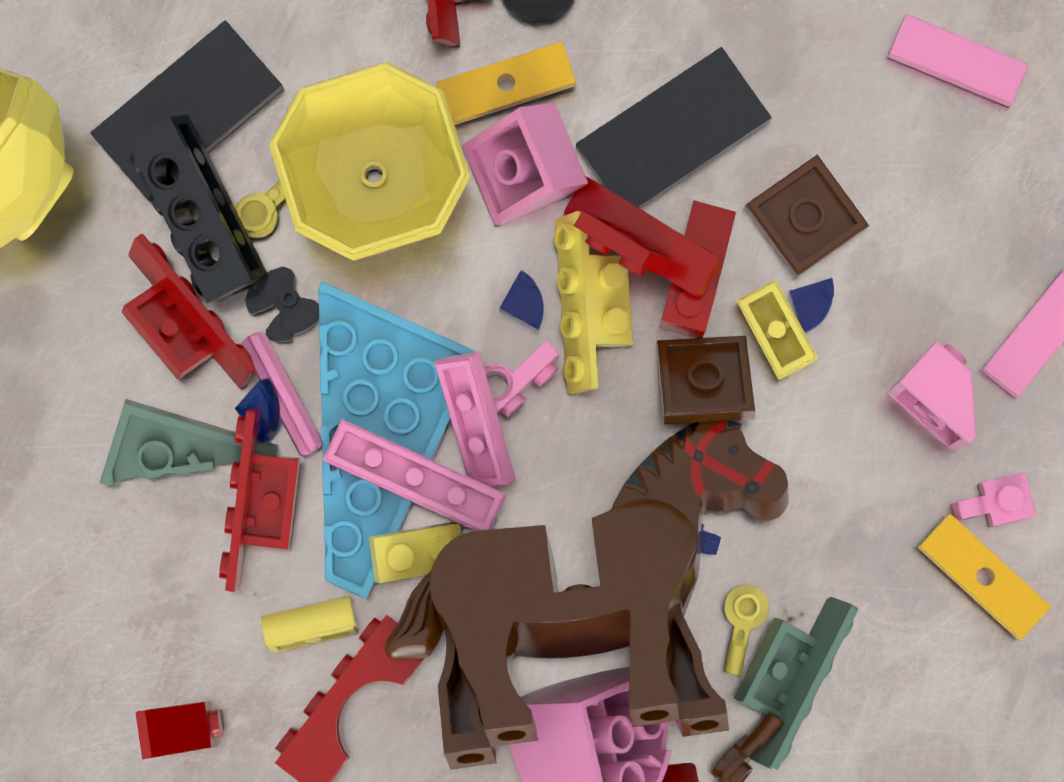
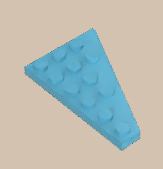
M321 281L318 294L325 581L368 600L375 584L369 537L400 531L413 502L324 462V455L341 419H344L433 460L451 421L434 362L442 357L477 351Z

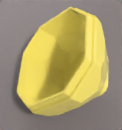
M388 62L299 88L269 143L295 231L352 261L441 234L471 178L444 91ZM377 169L381 171L382 178L375 183L369 182L366 179V175L370 170Z
M0 68L1 248L15 238L23 241L34 233L66 189L74 173L73 167L65 162L64 137L60 110L56 101L36 80Z

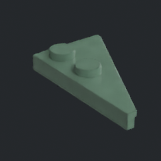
M125 399L99 483L111 485L117 480L143 476L145 479L158 478L165 473H175L178 475L211 470L217 465L230 464L234 461L240 462L242 444L235 443L234 431ZM257 439L256 453L276 455L277 444Z

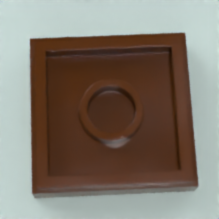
M818 154L745 204L744 207L795 278H798L870 226Z
M746 336L657 340L664 424L751 420L755 418Z

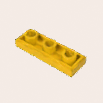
M561 41L437 81L436 86L444 91L453 123L457 125L575 87L576 80L563 42ZM503 80H509L514 84V87L511 90L504 91L498 85Z
M947 514L918 546L929 559L1017 640H1022L1052 607L952 514ZM980 569L986 570L989 574L990 579L987 585H982L977 580V572Z

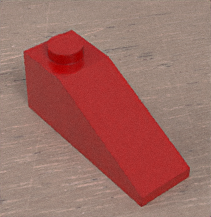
M693 200L684 235L721 258V263L703 295L700 297L692 295L671 282L659 325L660 329L693 338H703L716 295L736 215L735 211Z
M211 701L135 712L142 760L217 747L216 737L223 736L219 709L212 710Z

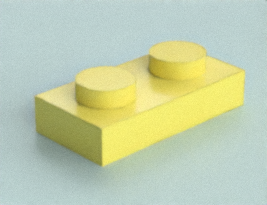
M449 522L370 536L369 544L375 582L385 583L427 575L432 570L440 551L451 540L462 535L460 524Z

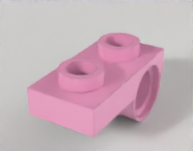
M548 341L542 344L513 373L506 366L498 363L484 366L486 377L498 375L504 378L508 384V388L502 396L492 397L498 416L502 413L506 418L510 417L526 401L522 394L533 383L540 388L559 370L554 364L559 360V352Z

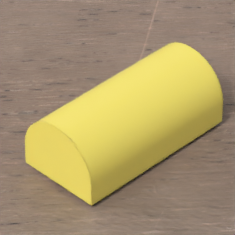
M776 279L736 300L778 380L804 369L819 359Z
M350 595L261 616L265 646L273 653L352 636L360 632Z

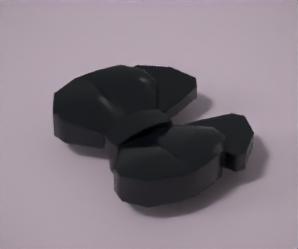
M282 266L267 272L268 275L260 279L256 289L254 287L248 288L245 302L248 313L251 314L262 312L275 305L280 313L266 329V336L276 342H291L292 335H300L315 325L319 319V304L315 300L299 296L298 292L294 290L296 276L292 269Z

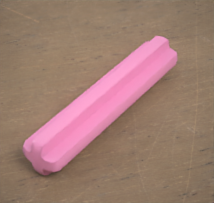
M257 332L248 336L242 341V346L250 353L256 369L255 372L298 453L301 456H305L315 452L322 446V440L266 334Z

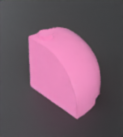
M629 667L573 678L520 697L532 711L538 741L510 744L512 757L522 782H662L672 752L665 750L669 723L676 722L632 727L629 713Z

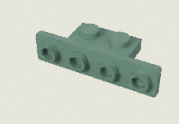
M829 597L810 634L803 632L782 619L774 617L734 699L765 716L771 711L784 722L768 743L762 744L751 760L773 771H777L782 761L788 757L792 748V741L802 721L809 715L812 709V701L822 681L829 675L833 666V659L843 639L848 636L852 629L853 619L858 611L856 606Z

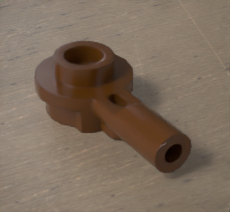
M769 711L749 737L745 735L720 759L711 775L718 779V782H744L753 770L748 764L753 754L762 744L768 743L784 722L776 714Z

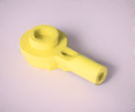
M280 179L265 194L257 192L256 194L247 195L239 200L235 206L250 238L265 237L277 225L278 213L276 207L285 199Z
M741 585L734 588L724 601V613L729 623L733 626L724 673L741 676L751 629L759 627L766 620L769 613V602L766 595L759 588L752 585Z

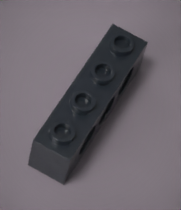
M188 114L169 117L126 141L131 150L130 159L132 165L144 177L151 191L150 199L152 205L164 217L171 231L172 245L178 254L184 257L191 271L192 285L197 293L204 297L206 303L225 298L268 275ZM171 160L177 164L179 169L177 180H174L169 173V163ZM191 200L196 203L199 209L197 221L189 213V203ZM210 241H213L218 246V261L214 260L209 253Z

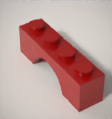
M386 614L382 621L376 617L371 620L358 638L365 644L354 658L349 654L343 657L331 674L337 681L325 695L319 690L303 711L309 718L299 731L291 727L276 746L275 750L281 755L275 761V764L297 781L332 782L350 758L342 744L339 731L341 713L348 699L360 688L374 682L389 681L405 685L424 660V658L393 660L386 655L385 643L398 624L389 615Z

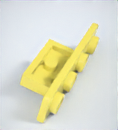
M576 211L556 219V229L554 232V243L557 247L559 266L557 287L561 295L562 310L560 331L564 339L565 354L563 375L567 383L568 394H580L598 388L596 347H626L633 345L628 269L618 263L621 256L589 255V245L585 243L588 235L574 227L581 211Z

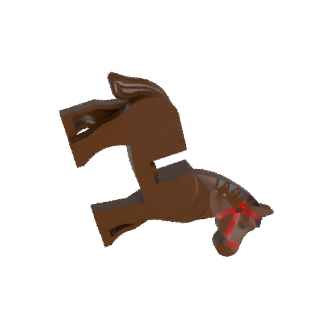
M735 421L696 422L673 434L634 470L620 490L612 505V509L591 518L600 586L591 587L585 584H577L567 587L562 592H558L555 561L545 525L471 531L454 538L440 551L432 570L418 583L409 596L397 626L385 643L386 655L393 660L429 657L437 646L444 629L446 656L442 675L438 683V696L444 755L451 770L497 763L496 746L538 741L537 727L532 711L523 702L513 686L512 663L516 656L571 658L605 653L630 646L629 713L632 727L675 721L682 737L729 731L726 702L709 683L704 672L701 651L684 618L699 576L702 516L708 510L735 511L739 508H745L758 519L773 520L779 518L784 513L789 503L788 480L785 471L779 465L763 458L748 447L741 423Z

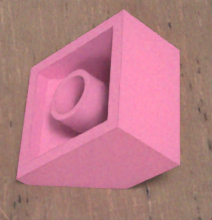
M555 103L519 107L462 145L495 226L556 203L588 184Z
M935 342L919 356L887 394L952 452H956L969 445L976 438L972 372L964 366L967 360L956 348L949 344H945L943 347L940 343Z

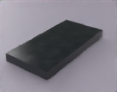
M224 20L92 130L90 134L144 197L150 201L151 191L144 177L132 165L130 159L131 150L126 142L127 140L169 117L188 114L208 153L284 88L231 25ZM171 160L169 163V173L175 180L178 178L179 169L177 164Z
M721 46L578 141L576 148L604 187L637 207L642 208L769 123L772 117Z

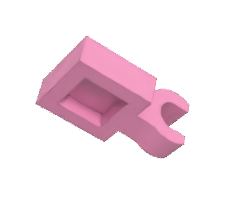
M1025 472L981 482L978 484L980 497L951 504L954 517L958 521L986 514L989 527L1037 516Z

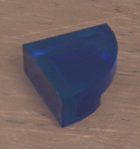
M521 270L502 302L499 311L538 332L544 316L542 295L535 281Z
M832 278L788 292L794 313L805 334L815 329L825 319L831 308L834 297Z
M266 378L259 380L234 408L241 417H245L246 410L251 407L260 408L257 436L260 443L271 440L277 430L280 419V404L277 392L270 379Z

